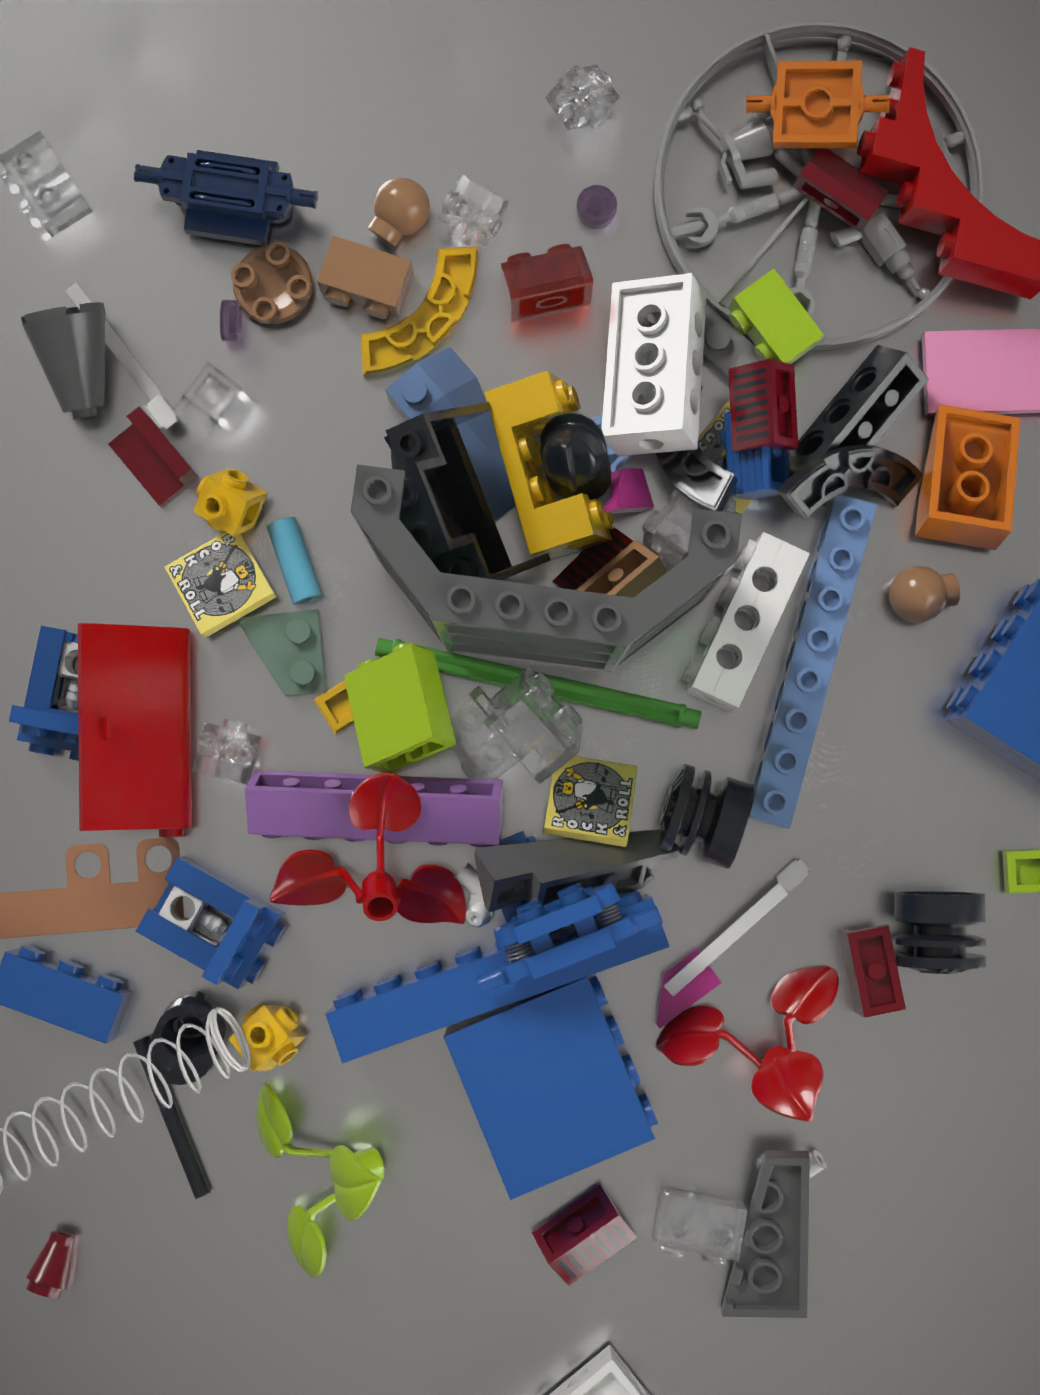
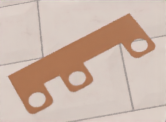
M171 837L140 841L136 847L138 881L114 884L110 882L109 853L105 845L95 843L69 847L65 855L67 888L0 893V939L138 927L148 909L153 910L169 884L165 878L176 858L180 857L178 842ZM153 846H164L171 853V864L163 872L151 871L145 863L146 853ZM83 852H93L100 858L101 869L92 878H83L75 871V860ZM183 896L176 905L177 912L182 918H184Z

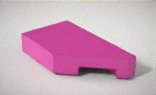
M622 468L612 472L611 484L609 486L612 490L610 500L605 501L604 511L606 513L643 512L654 508L643 468Z
M694 948L662 972L655 1023L660 1029L722 983L712 968L707 966L675 996H672L663 986L700 954L697 948Z

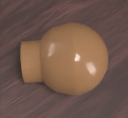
M399 177L385 182L376 194L374 200L375 218L368 229L392 247L397 245L402 236L416 233L426 223L430 213V201L424 188L409 178Z
M911 566L899 572L893 579L889 590V600L893 610L899 617L912 623H923L937 617L944 607L958 605L960 586L957 577L953 573L940 575L929 567Z

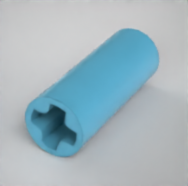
M296 517L283 518L267 525L266 527L292 604L306 603L322 596Z

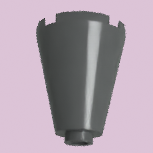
M101 302L79 304L80 309L79 307H56L28 313L21 317L25 333L62 412H72L73 420L97 416L96 407L104 406L106 311L104 303Z

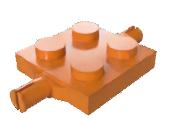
M862 60L778 61L777 82L772 90V94L747 95L746 114L771 113L774 123L773 148H857L858 128L863 118V113H889L890 94H864L861 83Z

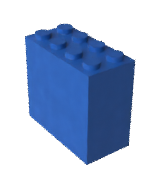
M1038 578L1031 586L1029 584L1024 585L1013 601V605L1017 609L1010 620L1004 618L994 630L991 639L995 643L988 654L981 653L972 664L968 673L973 677L965 690L960 687L949 700L946 708L951 712L945 721L1040 782V579Z
M587 976L460 1021L446 1028L444 1040L510 1200L655 1139L651 1127L657 1125L658 1121L646 1093L637 1096L634 1089L635 1086L642 1083L630 1055L627 1054L621 1057L617 1047L625 1044L614 1016L610 1015L605 1018L601 1006L608 1004V1001L597 976L592 978Z

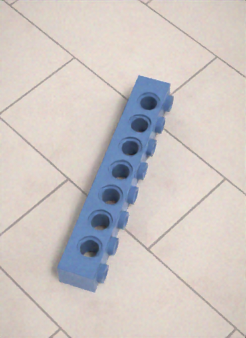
M841 494L828 502L752 785H754V796L748 819L780 828L790 829L877 504Z

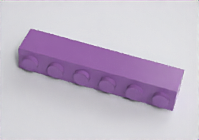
M254 770L245 788L248 834L262 835L266 838L299 836L308 840L344 838L350 842H360L366 839L376 840L377 829H357L350 820L348 810L353 791L361 782L373 775ZM400 776L418 792L421 800V813L417 822L406 830L392 832L385 829L384 840L392 844H401L407 841L428 842L435 846L448 843L470 844L473 847L499 845L504 825L503 780Z

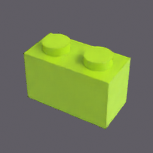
M774 268L736 295L728 307L731 311L729 318L732 324L742 335L745 333L749 335L756 345L754 351L760 361L771 358L792 364L815 347L824 336Z

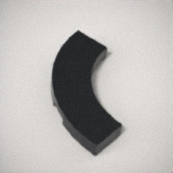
M699 445L698 449L656 453L663 470L683 496L701 509L723 511L738 482L734 473L722 469L709 460Z
M850 445L826 452L811 460L789 477L777 491L797 516L807 520L821 505L844 493L849 488L862 487L867 490L877 491L888 502L898 506L923 477V474L908 459L888 449L872 445Z

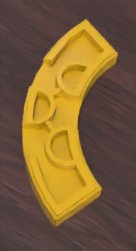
M478 246L437 249L435 274L425 299L409 317H405L388 328L372 333L360 334L364 378L389 374L411 366L434 351L448 338L463 317L473 294L478 270Z

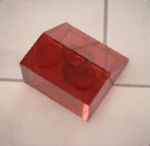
M560 244L549 248L545 254L531 256V253L527 252L518 253L508 257L507 262L500 263L501 278L511 322L591 305L594 281L582 246L571 248L570 244Z

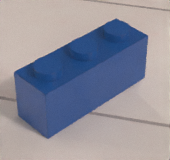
M21 945L20 950L13 949L4 953L0 964V1005L105 1044L115 1039L133 992L122 988L124 983L122 980L105 974H100L97 979L84 974V967L82 965L62 959L59 964L44 959L45 952L26 945Z

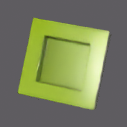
M1040 850L1002 851L1005 893L1040 892Z

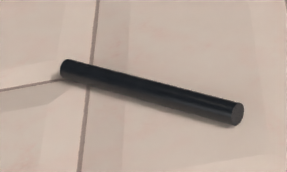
M149 1036L133 1042L137 1054L145 1058L150 1042ZM140 1059L195 1199L203 1197L211 1191L174 1098L172 1096L173 1104L171 1108L164 1107L156 1096L150 1082L147 1064ZM153 1075L159 1093L164 1101L169 1104L168 1095L162 1082Z

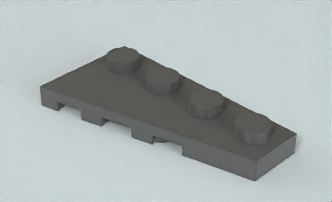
M765 1150L722 1303V1317L807 1318L810 1156L808 1151Z

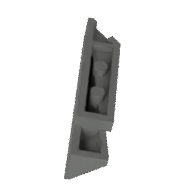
M657 829L629 832L626 847L567 838L478 847L475 849L474 857L484 906L488 912H492L526 899V904L541 899L542 904L545 905L558 900L557 892L579 883H581L584 889L590 886L593 889L607 883H612L618 894L642 889L654 879L651 870L659 862L672 858L677 859L680 856L679 846L674 842L670 851L660 849L661 830Z

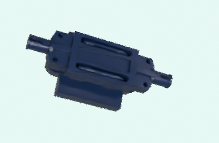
M197 150L196 154L187 153V158L167 155L160 168L140 164L135 165V182L158 185L163 201L175 202L180 208L187 210L184 231L189 235L264 246L267 245L270 223L286 221L290 217L292 205L316 209L318 202V191L294 188L291 174L279 172L280 167L278 162Z

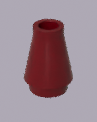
M51 1231L47 1243L26 1276L29 1279L26 1288L28 1291L48 1298H60L62 1290H66L68 1286L75 1237L62 1232Z

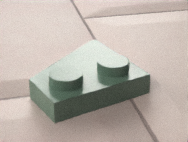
M318 609L241 617L239 619V625L284 696L316 694L327 691L320 613Z

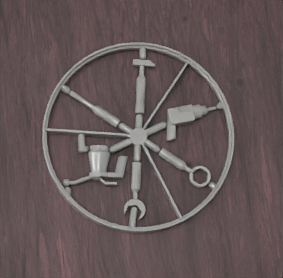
M806 21L784 24L746 37L724 50L695 76L682 93L665 128L656 162L654 202L657 222L664 246L678 274L692 273L706 295V303L733 327L734 325L729 318L731 311L722 304V301L807 203L806 227L802 228L794 270L797 278L796 287L790 290L808 305L807 313L810 317L813 316L815 300L813 295L803 288L805 280L811 273L818 230L815 228L818 224L821 206L793 188L781 192L777 196L775 193L731 207L726 214L718 217L709 208L695 207L687 212L686 217H700L702 221L671 227L664 196L666 155L677 122L691 117L693 111L697 112L699 119L720 141L722 159L719 170L726 186L731 184L732 178L725 161L732 168L740 189L779 184V176L775 168L746 172L742 163L743 160L770 156L775 151V158L796 177L799 176L804 168L801 163L784 149L773 148L774 123L772 117H769V113H757L760 118L733 135L731 133L724 135L705 115L703 110L705 105L701 99H694L691 104L692 108L687 106V104L697 91L721 68L741 55L761 46L776 84L778 58L772 43L800 37L838 39L837 46L839 50L836 61H846V52L850 48L851 41L881 51L899 62L909 49L908 47L873 30L846 23ZM925 61L923 81L943 103L958 132L944 138L940 127L934 128L933 132L936 141L946 160H948L949 156L947 147L963 144L970 175V193L982 203L983 168L980 149L972 124L955 92L943 77ZM799 148L804 165H806L813 158L810 148ZM860 164L854 165V167L860 169ZM887 194L880 204L901 209L896 204L898 195ZM803 199L717 299L691 271L675 241L678 238L704 232L702 237H687L685 241L694 247H704L714 240L720 224L729 221L738 223L779 209V205ZM883 211L873 216L861 233L851 226L830 232L831 239L838 247L860 240L879 267L885 264L892 275L897 273L900 279H907L914 290L919 291L918 296L922 301L890 323L851 336L822 338L809 351L851 348L891 334L921 314L946 289L953 278L944 276L932 291L926 288L920 289L919 284L912 276L914 268L910 262L913 259L905 249L907 245Z

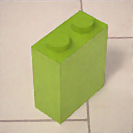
M414 643L399 644L392 649L391 653L379 659L363 661L358 665V669L343 675L364 768L381 773H392L456 745L434 652L417 646Z

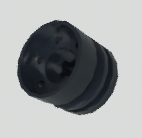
M684 764L679 776L671 785L660 818L661 836L659 848L670 851L677 834L682 835L679 847L680 855L686 856L695 840L702 841L701 861L729 869L736 857L745 832L753 802L754 785L727 777L721 784L718 792L714 793L710 791L712 783L710 771L705 770L702 773L699 783L695 787L692 786L695 767Z
M949 891L894 892V920L914 925V933L895 937V944L914 946V952L895 954L897 966L931 974H958L966 970L986 967V956L966 953V947H982L986 945V939L966 934V926L985 922V894Z

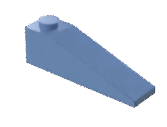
M451 347L416 363L385 389L389 402L406 421L423 413L487 402L477 377ZM490 411L457 425L496 523L516 504Z

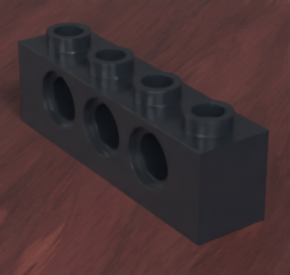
M877 345L798 440L799 448L788 452L790 455L788 457L790 463L788 466L790 470L789 477L808 462L826 452L850 445L875 446L929 380L907 352ZM827 501L826 503H824V504L821 505V506H822V507H825V505H826L829 501Z

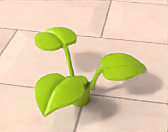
M269 1082L263 1083L259 1094L256 1121L260 1139L268 1153L274 1158L281 1157L284 1152L287 1155L330 1158L329 1168L333 1179L332 1183L335 1186L334 1193L308 1209L307 1213L301 1205L293 1206L287 1218V1237L291 1251L301 1268L314 1279L323 1272L327 1256L324 1237L319 1226L314 1222L317 1213L336 1202L340 1212L347 1220L352 1221L360 1218L368 1209L384 1177V1164L381 1155L373 1147L353 1153L344 1145L336 1146L333 1150L293 1146L290 1142L293 1130L288 1114L269 1086Z

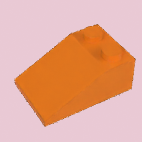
M943 404L938 405L918 499L915 537L996 550L1012 531L1021 418Z

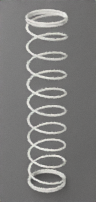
M216 1007L207 1016L205 1030L191 1023L183 1024L178 1031L176 1045L164 1038L154 1039L149 1046L147 1059L136 1053H127L120 1061L118 1073L106 1067L97 1068L92 1074L89 1086L79 1082L69 1083L63 1089L60 1100L50 1096L41 1097L35 1103L32 1114L23 1111L12 1112L7 1117L4 1128H0V1131L3 1132L5 1155L11 1169L21 1180L29 1181L31 1165L28 1156L16 1138L7 1131L9 1121L16 1115H25L31 1118L33 1137L39 1153L50 1166L58 1165L59 1151L49 1130L35 1117L37 1107L47 1100L57 1102L60 1105L63 1127L72 1145L80 1152L86 1151L88 1144L85 1131L77 1116L64 1104L65 1093L73 1086H81L89 1091L91 1109L98 1126L106 1136L114 1138L116 1127L112 1114L105 1102L93 1090V1081L99 1072L108 1071L118 1077L120 1094L128 1113L136 1122L142 1123L144 1120V1110L140 1099L132 1086L122 1077L123 1062L128 1057L140 1058L147 1064L150 1082L156 1096L164 1107L171 1108L173 1099L168 1084L158 1069L151 1063V1051L156 1043L165 1042L177 1051L179 1066L184 1079L193 1092L200 1094L202 1086L197 1071L190 1059L180 1049V1036L185 1028L193 1027L206 1036L213 1063L222 1077L229 1079L231 1073L229 1066L238 1072H244L250 1066L251 1057L247 1040L238 1022L227 1010ZM217 1013L227 1021L236 1035L243 1055V1066L237 1063L231 1056L222 1040L217 1025ZM212 1044L219 1053L224 1063L227 1075L224 1073L216 1059L215 1053L212 1048ZM182 1057L193 1072L198 1090L193 1086L187 1075ZM152 1070L162 1082L168 1095L169 1104L164 1101L159 1093ZM122 1082L136 1100L141 1119H138L130 1108ZM93 1095L101 1103L108 1115L112 1126V1134L104 1128L99 1119ZM64 1109L71 1115L80 1129L84 1142L83 1148H80L71 1136L66 1123ZM35 1122L43 1129L52 1143L56 1158L55 1163L51 1162L42 1150L37 1137ZM7 1136L16 1144L24 1157L28 1172L27 1177H23L13 1164L8 1150ZM0 1173V1195H1V1193H2V1191H3V1179H2V1176H1V1173Z

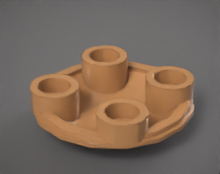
M274 241L252 250L231 272L233 293L238 306L249 318L263 324H281L295 318L307 306L312 295L313 276L308 262L296 250L289 248L280 241Z

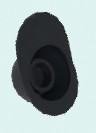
M565 413L555 416L545 425L540 435V453L545 476L550 488L564 499L581 493L588 495L589 500L600 498L607 492L611 484L612 474L607 444L601 428L592 419L582 414Z
M197 991L195 996L180 997L170 1003L155 1027L147 1047L146 1059L149 1046L154 1039L164 1038L176 1045L178 1031L183 1024L191 1023L205 1030L207 1016L212 1009L216 1008L208 1000H205L203 992ZM217 1013L218 1029L222 1040H224L226 1024L224 1018ZM193 1027L185 1028L180 1036V1049L190 1059L199 1078L206 1075L213 1064L206 1036ZM165 1042L156 1043L152 1047L151 1063L162 1074L166 1083L173 1085L187 1084L179 1066L177 1051ZM212 1044V1048L216 1056L218 1052ZM182 1057L187 1075L193 1083L196 1079L187 1062ZM152 1070L153 1075H154L157 1079H159V1077L157 1076V1074Z

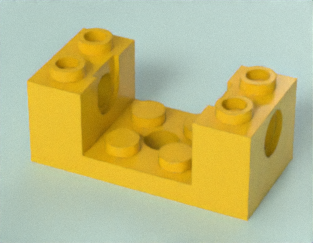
M547 370L484 392L486 400L492 408L490 415L530 555L541 556L548 553L550 559H555L611 541L610 529L614 528V520L611 513L604 511V505L602 506L600 500H589L588 495L581 493L557 501L555 492L550 488L548 481H545L543 475L540 442L533 439L541 435L545 425L555 416L565 413L576 414V410L581 409L575 387L573 385L568 386L567 382Z

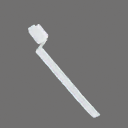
M76 282L65 291L79 309V304L92 303ZM105 320V343L150 402L147 404L148 406H143L159 428L165 427L167 430L178 421L175 418L177 416L176 412Z
M795 858L791 860L775 875L778 882L777 885L663 985L668 992L675 996L810 875L808 873L810 868L801 858L798 861Z

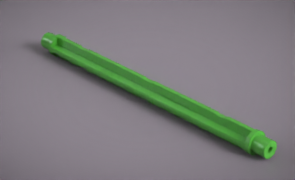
M378 638L375 656L383 657L391 653L395 646L408 642L397 638L395 641ZM417 645L434 652L438 670L442 673L525 692H533L551 698L626 715H634L643 719L674 725L677 728L686 726L698 729L702 711L686 708V704L683 703L676 704Z

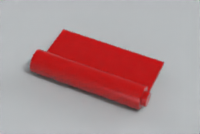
M78 623L79 831L158 829L159 837H184V828H192L190 629Z

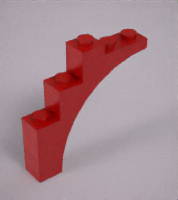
M909 47L900 62H893L888 74L887 86L892 87L889 113L881 112L880 117L871 130H864L859 140L857 155L862 156L859 173L901 185L896 202L897 206L901 207L899 224L942 235L936 252L937 257L941 258L938 274L1031 300L1040 292V240L1024 234L996 217L968 191L952 171L936 141L927 114L923 84L926 51Z

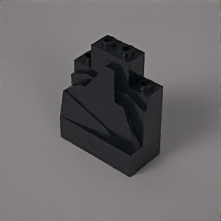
M489 402L423 413L385 430L387 436L384 439L391 449L392 469L405 470L406 472L399 519L441 573L504 580L551 561L549 554L546 553L512 566L457 425L492 410Z

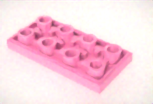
M1040 328L925 331L922 334L923 372L929 378L928 382L924 385L925 416H935L939 404L995 414L1040 413Z

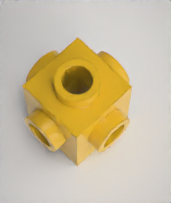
M227 468L207 475L202 479L196 491L198 500L193 512L204 518L206 523L213 529L225 531L234 537L255 527L268 492L248 481V476L243 472Z
M259 1004L243 1017L245 1023L240 1027L249 1046L251 1057L249 1067L253 1072L272 1070L276 1065L281 1066L287 1063L297 1054L298 1049L296 1046L306 1037L299 1027L300 1020L298 1016L285 1005ZM233 1034L229 1041L243 1058L236 1035Z

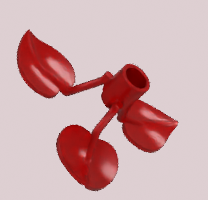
M389 772L375 774L365 779L353 791L349 801L348 810L353 825L360 830L377 829V870L368 874L363 880L362 889H360L345 867L335 868L331 855L323 851L310 849L295 852L285 859L279 868L270 893V902L294 906L320 905L341 897L346 891L347 883L355 894L356 903H363L364 914L374 921H386L392 918L396 912L403 918L418 923L452 922L464 924L466 917V902L463 888L458 878L447 868L438 865L419 866L413 871L410 880L402 878L397 886L394 878L385 872V829L392 832L406 830L417 822L421 813V800L416 789L396 773L392 774Z
M829 966L804 968L787 974L776 984L771 995V1004L778 1014L786 1015L784 1018L787 1047L775 1046L770 1048L762 1060L731 1033L721 1030L724 1024V1015L720 1010L710 1006L689 1008L671 1020L662 1030L656 1043V1049L669 1061L677 1065L696 1066L710 1059L719 1048V1039H724L758 1068V1071L753 1076L751 1089L754 1097L761 1105L784 1117L812 1122L815 1103L823 1084L824 1070L816 1056L798 1051L794 1041L793 1022L796 1019L802 1024H812L828 1012L837 995L839 986L838 973L835 968Z

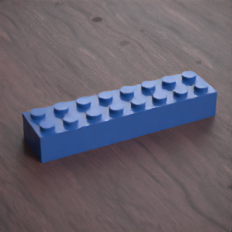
M634 890L619 895L621 900L616 902L618 906L615 908H619L616 911L621 912L619 915L623 913L634 915L654 907L655 904L651 896L648 894L641 896L640 891ZM593 915L595 922L598 923V921L596 920L597 917ZM662 923L639 931L638 935L616 943V947L537 979L533 980L531 977L509 986L505 984L485 992V994H482L476 976H481L501 968L500 965L504 964V960L508 959L507 953L504 952L505 949L503 947L497 948L496 942V948L481 952L480 946L461 951L454 957L456 962L442 966L440 960H436L417 967V970L414 971L415 976L406 980H402L401 974L377 982V985L373 986L375 991L363 994L361 988H357L343 993L333 1000L334 1005L325 1014L341 1062L343 1064L668 948L670 946ZM570 924L549 934L553 941L564 934L569 935L576 932L574 924ZM527 941L526 943H524V944H527V943L529 944V946H527V947H525V948L530 947V948L532 949V947H531L529 941Z

